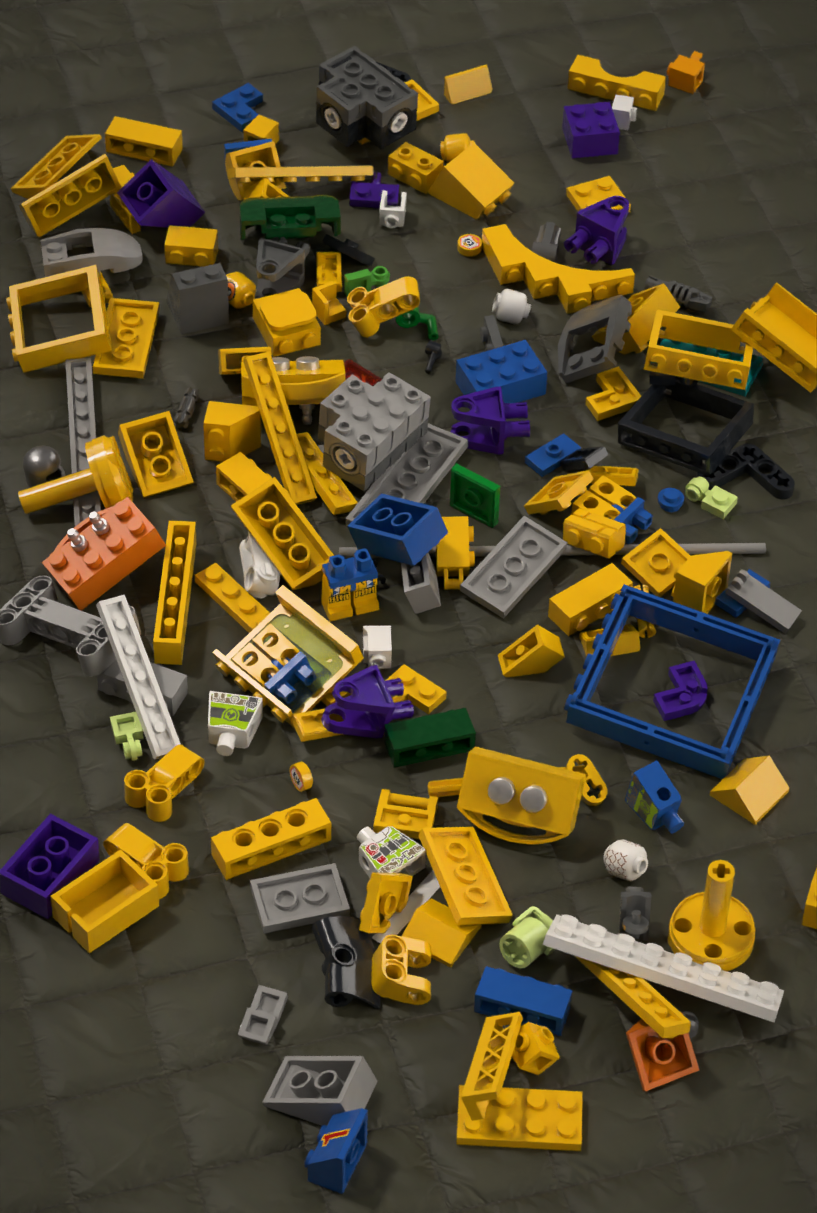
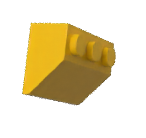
M664 283L633 294L628 298L632 305V313L627 321L631 326L629 332L623 335L622 340L625 344L622 351H619L624 355L634 351L639 353L647 348L657 309L675 313L680 308ZM607 325L599 328L592 335L595 341L605 345Z

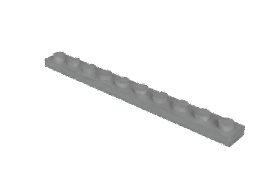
M91 358L66 360L72 474L90 468L85 443L96 438ZM98 491L73 499L75 526L88 518L91 512L101 511Z

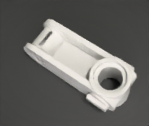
M248 531V537L240 543L239 547L245 590L256 598H264L267 595L273 596L279 586L280 573Z

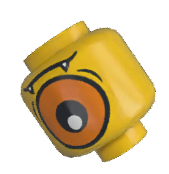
M241 272L226 274L228 278L229 304L237 309L252 304L256 294L254 282Z

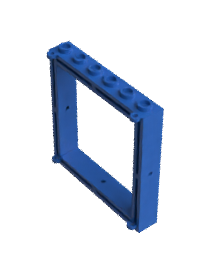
M624 584L620 595L616 593L610 608L613 609L612 613L605 615L601 629H604L603 633H597L592 646V649H595L593 655L588 653L583 665V669H585L584 675L578 674L573 688L576 692L573 695L569 694L564 707V710L568 711L566 723L717 778H725L775 660L780 640ZM629 615L757 660L721 749L590 702Z

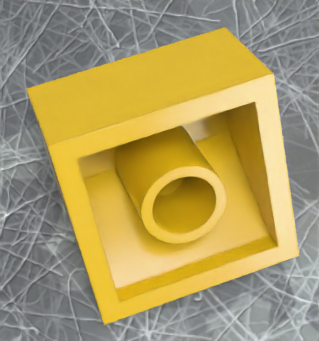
M209 401L203 422L205 460L224 462L239 452L246 455L261 447V414L258 406Z
M722 551L692 555L684 564H679L674 572L676 581L671 596L674 597L673 602L708 614L715 605L716 597L728 588L732 553Z

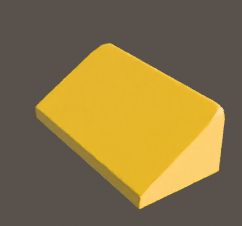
M487 65L445 76L444 96L450 104L460 103L492 93Z
M631 624L624 626L611 656L640 651L639 632ZM604 629L579 633L586 656L588 653L593 655L595 649H592L595 637L597 633L602 634Z

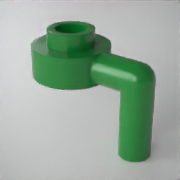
M418 307L395 317L396 323L400 327L411 328L418 323L427 324L430 340H437L439 337L436 317L431 314L420 313Z

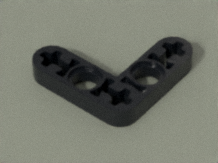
M743 444L731 450L710 476L697 472V477H703L708 481L710 491L715 485L721 487L744 473H748L777 499H788L794 492V479L754 444ZM725 464H730L735 468L732 470L724 469L722 466ZM769 469L772 473L762 474L759 470Z

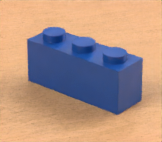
M486 966L475 993L474 1012L487 1016L520 1012L523 1018L521 1025L531 1022L539 1026H545L552 1034L561 1036L571 1008L572 990L566 989L561 985L548 984L532 977H523L503 969H494Z

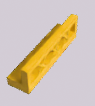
M520 1012L486 1017L461 1095L472 1121L484 1118L489 1100L499 1099L523 1021ZM505 1025H510V1026H508V1027L505 1028V1029H503V1027H502V1026H505Z

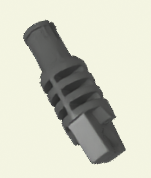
M651 275L646 280L645 290L664 283L681 307L685 306L687 309L706 312L712 305L713 297L701 292L697 288H691L674 280L670 282L663 281Z

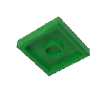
M456 463L451 468L450 506L494 528L499 519L500 485Z

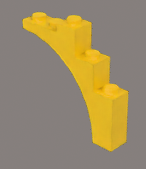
M506 224L482 229V249L500 285L524 280L533 299L557 295L567 314L578 312L590 306L592 301L633 293L635 274L632 268L614 271H592L568 267L545 259L526 248L513 236Z

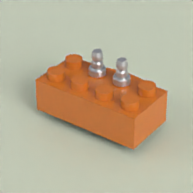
M126 497L124 500L116 503L115 506L99 512H91L88 518L74 528L69 529L68 534L42 564L78 610L82 611L163 549L166 544L152 523L129 497Z

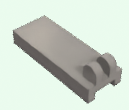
M742 569L725 592L784 634L788 632L802 612L801 609Z

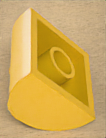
M274 141L230 152L225 157L227 177L229 168L281 167ZM228 178L231 189L238 200H243L245 190L259 182V178H251V183H236V178ZM274 178V182H271L280 190L286 188L282 178Z

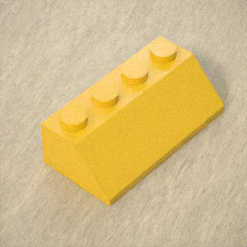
M104 154L21 203L19 207L30 227L40 238L122 187L107 155Z
M273 477L231 505L232 510L292 590L316 585L322 581L324 574L322 564L328 563L330 556H334V554L276 477Z

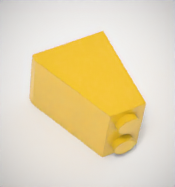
M473 143L444 166L428 190V193L477 220L483 214L488 216L497 207L495 205L497 202L502 204L510 197L511 193L509 190L514 185V182Z

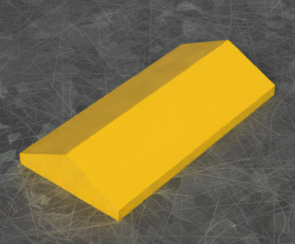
M100 134L65 136L11 188L12 192L30 199L52 186L101 139Z

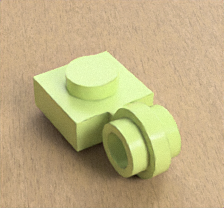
M131 712L110 717L116 744L122 743L125 759L138 760L137 757L143 756L140 739H144L137 713Z

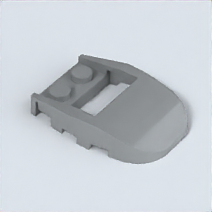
M75 229L41 240L45 277L93 265L97 266L99 274L101 270L107 269L113 273L123 272L139 266L143 260L140 244L132 236L115 229ZM85 243L86 247L93 246L94 253L72 257L67 256V250H72V245Z

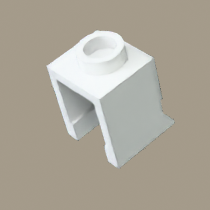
M382 191L379 225L388 228L404 227L407 192H402L400 207L388 206L387 191Z
M363 626L364 663H368V667L377 665L379 669H391V626Z

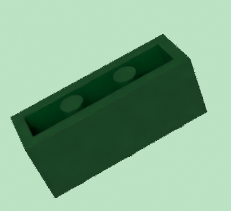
M461 708L385 724L384 743L392 765L395 768L469 752L475 747L476 732L467 709Z

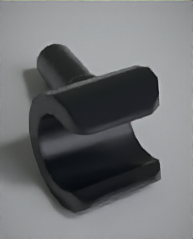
M433 340L428 342L425 353L430 355L425 370L428 374L432 372L436 359L442 356L441 344Z

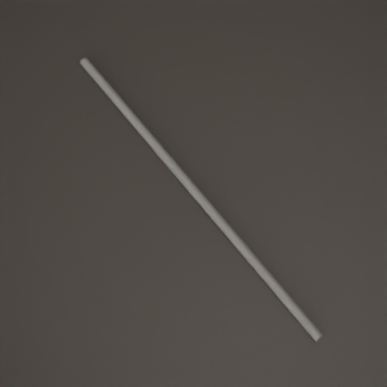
M765 543L678 544L688 554H707L729 551L732 554L766 553ZM624 544V547L614 555H626L639 544ZM567 545V549L561 556L597 554ZM436 546L428 552L430 557H436ZM469 546V551H474L475 557H484L496 546ZM339 547V555L344 556V558L354 557V553L358 549L357 547ZM370 554L371 558H383Z

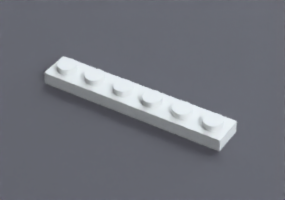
M121 595L99 601L96 605L153 759L162 758L181 743L126 597Z

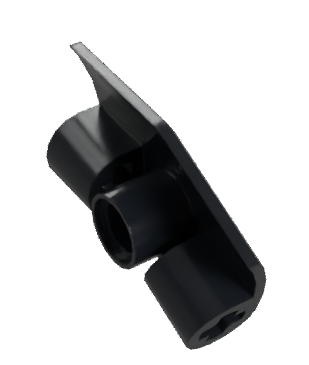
M336 916L317 921L312 926V931L321 953L325 956L321 967L325 975V1002L334 1007H343L348 1005L353 998H356L379 1010L381 996L374 992L371 984L372 957L376 950L369 933L359 930L360 918Z

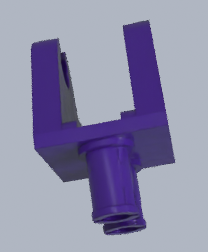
M611 196L578 211L575 233L564 241L565 249L568 252L571 250L572 254L576 253L579 249L585 251L584 258L587 262L591 261V264H595L600 259L613 265L626 240L627 228L622 226L629 213V201L622 196ZM621 205L623 209L614 210L612 207Z
M501 386L459 396L452 401V414L456 420L461 422L452 426L451 433L456 434L459 431L468 432L469 435L461 436L468 439L467 449L503 454L504 440L508 437H530L529 420L506 421V419L516 418L527 419V402L504 403ZM461 407H467L470 409V411L460 412L457 409Z
M373 665L335 684L332 694L337 702L325 708L321 721L323 726L333 733L382 738L385 732V724L390 723L394 719L412 718L414 708L410 700L393 702L392 697L403 695L404 686L401 683L402 680L396 678L384 681L378 666ZM346 691L351 695L343 698L339 692ZM338 714L343 718V721H331L329 715Z

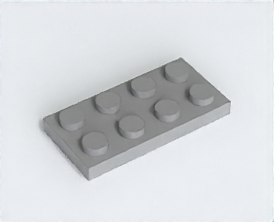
M523 516L461 583L460 591L504 619L567 549V542L526 516Z

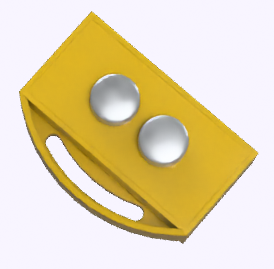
M312 356L299 357L296 361H289V359L284 357L272 358L287 406L289 408V405H299V408L302 410L304 425L312 423L311 414L315 404H320L346 380L343 360H319ZM241 362L242 405L258 406L245 364Z
M475 746L468 753L457 809L478 828L497 838L520 844L553 842L569 836L574 830L586 774ZM483 815L495 817L514 826L546 830V834L523 835L513 833L491 824L484 819Z

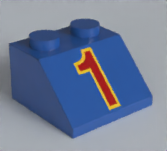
M360 1108L334 1114L328 1125L321 1127L317 1138L318 1145L315 1150L311 1149L305 1160V1167L308 1168V1182L343 1194L367 1145L368 1110Z

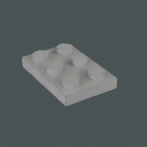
M336 863L250 880V889L263 933L313 924L327 917L350 916V907Z

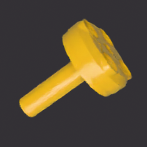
M103 435L85 443L90 468L19 491V499L25 514L98 491L105 509L115 506L116 503L124 500L126 497H129L133 502L132 483L114 436L107 437Z
M716 860L708 866L705 891L693 894L678 904L670 919L668 944L674 954H687L692 958L693 962L701 965L705 962L714 963L724 971L733 970L743 964L750 956L755 940V925L750 911L742 902L731 896L735 869L731 863L724 860Z

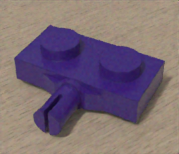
M373 172L371 183L351 182L349 206L380 208L383 190L387 191V205L398 206L399 185L381 184L382 174L377 172L376 179V172Z

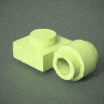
M703 477L691 479L685 487V495L690 501H702V509L721 519H724L737 504V496L716 485L710 491L709 483Z

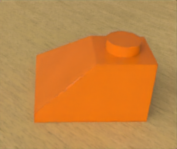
M642 1018L626 1032L643 1091L651 1090L699 1071L689 1033L663 1039Z

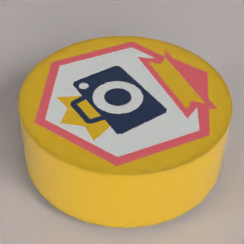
M474 234L462 235L458 239V252L467 257L478 255L482 250L481 238Z
M302 761L291 765L289 769L290 777L296 789L300 792L310 789L313 785V777L309 767Z

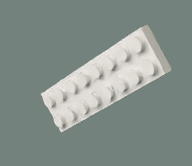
M556 914L543 943L545 946L771 1022H775L784 990L779 989L777 985L771 982L763 981L760 983L751 980L744 973H730L721 970L720 966L710 962H705L701 965L693 962L692 958L687 954H673L664 951L657 944H643L635 941L630 935H616L607 932L603 926L597 924L587 925L578 922L577 918L570 915L560 916Z

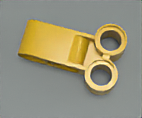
M402 277L369 292L364 287L353 289L347 296V302L352 307L348 316L349 320L362 337H371L378 331L380 323L419 306L420 295L417 280L413 277Z
M179 744L147 772L142 770L130 771L124 778L126 803L133 808L146 806L147 816L152 821L163 822L168 820L172 815V799L201 773L205 763L204 759Z
M124 823L103 841L104 849L109 856L121 849L158 884L159 899L168 894L169 881H182L189 874L188 852L183 845L172 843L163 847L129 823Z

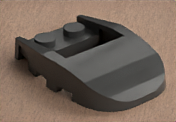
M617 295L587 306L573 314L566 323L558 343V372L565 383L617 365V362L614 360L615 353L622 351L625 344L622 340L623 335L629 332L631 326L627 319L632 313V305L623 295ZM607 325L605 345L570 357V352H573L575 345L573 342L575 335H583L594 326L603 328Z

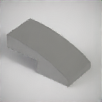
M259 985L251 1007L246 1010L238 1037L267 1045L280 1020L288 994Z

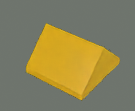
M769 755L743 759L710 791L709 795L756 825L789 792V786Z

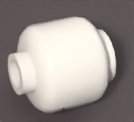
M504 289L501 293L496 294L492 312H495L498 320L519 324L522 318L527 319L531 304L527 303V296L524 293Z

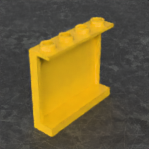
M776 282L761 301L750 310L747 308L743 311L731 328V331L811 393L817 387V313Z

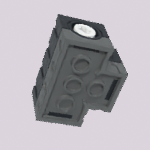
M353 46L319 65L316 124L343 145L349 147L354 142L366 138L370 142L372 141L379 149H383L416 130L418 93L409 88L399 78L393 76L383 66L377 64L367 54L361 52L359 48Z

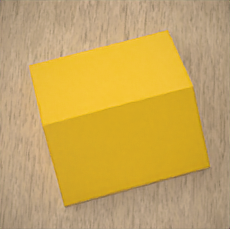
M431 898L416 909L402 937H409L429 943L431 946V958L451 968L477 934L482 924L456 925L450 908Z

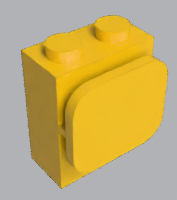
M300 288L253 299V319L267 346L271 347L273 357L321 345V326L316 319V310L308 295L302 292Z

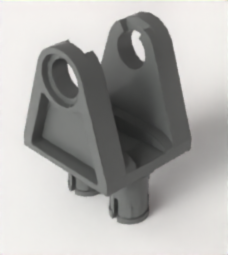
M274 237L272 240L259 239L256 275L258 278L257 298H261L264 294L268 293L277 294L301 288L304 285L305 259L311 251L307 243L304 242L302 248H300L302 241L297 242L295 246L288 245L284 237H281L279 242H277L279 237Z

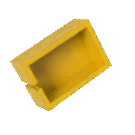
M120 849L51 895L52 915L68 933L72 932L73 938L90 954L159 907L158 884Z

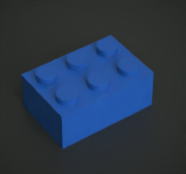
M523 340L456 360L455 382L463 395L501 386L504 403H518L546 394L547 371L528 342Z
M382 493L347 526L358 550L365 548L369 554L412 566L420 562L448 533L437 507Z

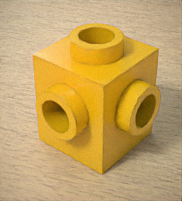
M527 1022L520 1027L512 1058L517 1063L519 1069L540 1075L556 1062L560 1056L553 1042L554 1036L548 1028L531 1022Z

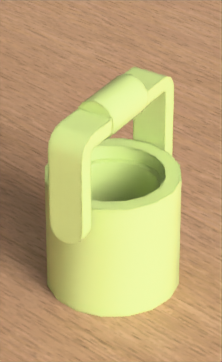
M535 906L528 908L512 923L514 928L500 939V951L506 961L514 967L526 968L541 954L544 953L548 956L556 950L543 945L546 933L553 920Z

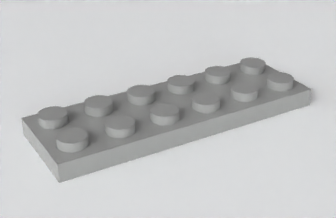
M428 423L427 433L420 437L407 452H404L372 484L346 517V526L381 493L424 504L467 449L468 439Z

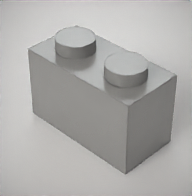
M429 553L414 566L401 563L404 593L414 613L417 614L440 607L437 572Z

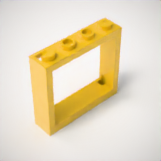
M96 265L9 286L10 297H7L6 300L9 311L12 312V314L8 315L11 328L14 329V331L10 332L12 344L15 346L12 349L14 362L19 361L23 373L65 363L68 359H81L112 351L103 283ZM89 289L94 331L25 347L21 306Z
M657 309L644 370L745 390L753 347L731 331L733 324ZM661 326L666 327L665 331L660 330ZM658 337L744 354L743 362L657 345ZM740 342L745 343V347L740 346ZM650 362H657L658 366H652ZM734 378L741 379V383L734 382Z

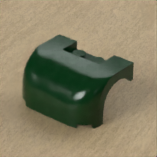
M330 195L273 198L253 197L247 198L239 204L240 240L246 239L245 230L253 226L256 230L261 229L265 239H273L274 237H279V239L281 237L316 236V231H321V223L331 226L334 236L341 235L339 201Z

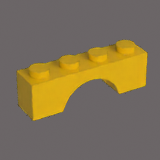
M577 55L569 70L568 89L613 101L615 95L634 97L633 106L656 111L664 96L666 76L643 71L632 77H617L604 71L600 65V60Z

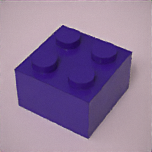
M610 102L564 106L562 129L571 158L618 154L620 131Z

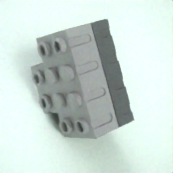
M390 372L374 386L366 382L364 383L360 378L352 374L320 403L318 439L324 442L323 467L365 491L373 481L375 482L386 472L389 466L391 467L404 452H407L420 437L427 433L431 396Z

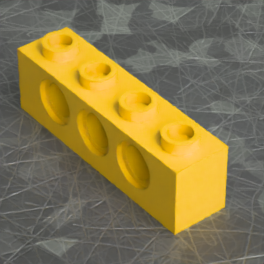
M317 798L307 802H300L291 808L276 811L269 816L256 821H249L240 827L220 832L216 836L211 837L212 857L224 878L228 880L331 841V821Z

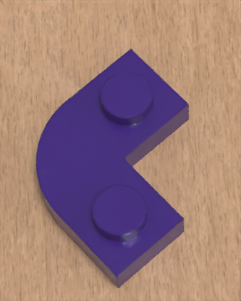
M695 661L669 667L668 675L675 688L655 693L653 702L663 721L686 716L700 710L705 704L708 689L707 683Z

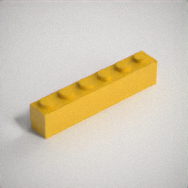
M169 521L153 638L154 664L182 665L197 545L196 522Z

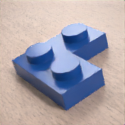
M247 83L212 101V109L243 132L259 115L251 108L263 102V94Z

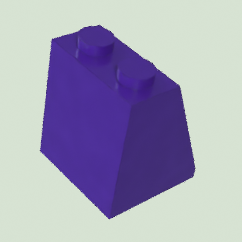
M152 159L117 192L138 224L142 226L169 228V225L191 227L205 214V211L186 184Z

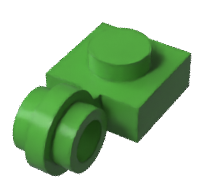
M377 266L371 273L368 269L345 274L344 293L347 297L353 289L358 287H364L369 292L373 285L377 287L386 285L390 280V273L385 267Z

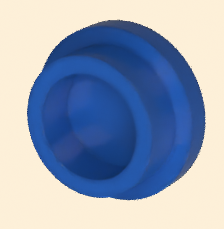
M665 488L658 494V503L664 511L675 512L683 505L684 495L678 489Z

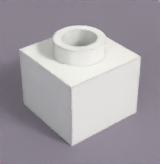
M615 95L612 110L619 129L628 130L630 122H635L637 107H633L634 97Z

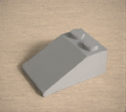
M285 1056L262 1103L265 1107L322 1126L328 1125L334 1114L360 1108L365 1109L377 1084V1079L363 1056Z

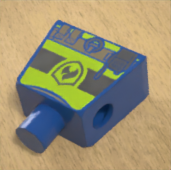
M656 760L634 772L625 797L626 803L650 829L655 830L664 825L671 834L680 830L684 822L677 812L682 799L659 762Z

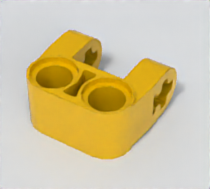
M395 934L387 935L372 957L371 984L374 992L381 997L412 1005L428 1003L431 999L430 981L422 977L409 975L407 970L408 966L423 968L431 963L430 944L422 940Z

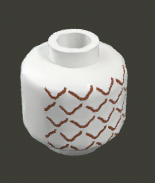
M622 839L615 841L605 850L603 857L605 867L608 873L615 877L634 881L648 867L647 853L638 844Z

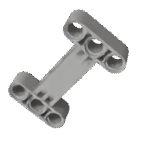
M43 575L33 578L0 609V641L4 645H14L20 642L31 631L76 648L83 673L91 677L103 673L116 660L102 619L59 603L52 579L49 576ZM129 606L135 624L137 626L138 632L141 635V629L135 609L132 606Z

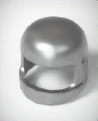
M42 445L36 446L26 453L23 459V469L29 488L46 483V477L56 470L61 474V477L65 476V471L60 466V456L55 449Z

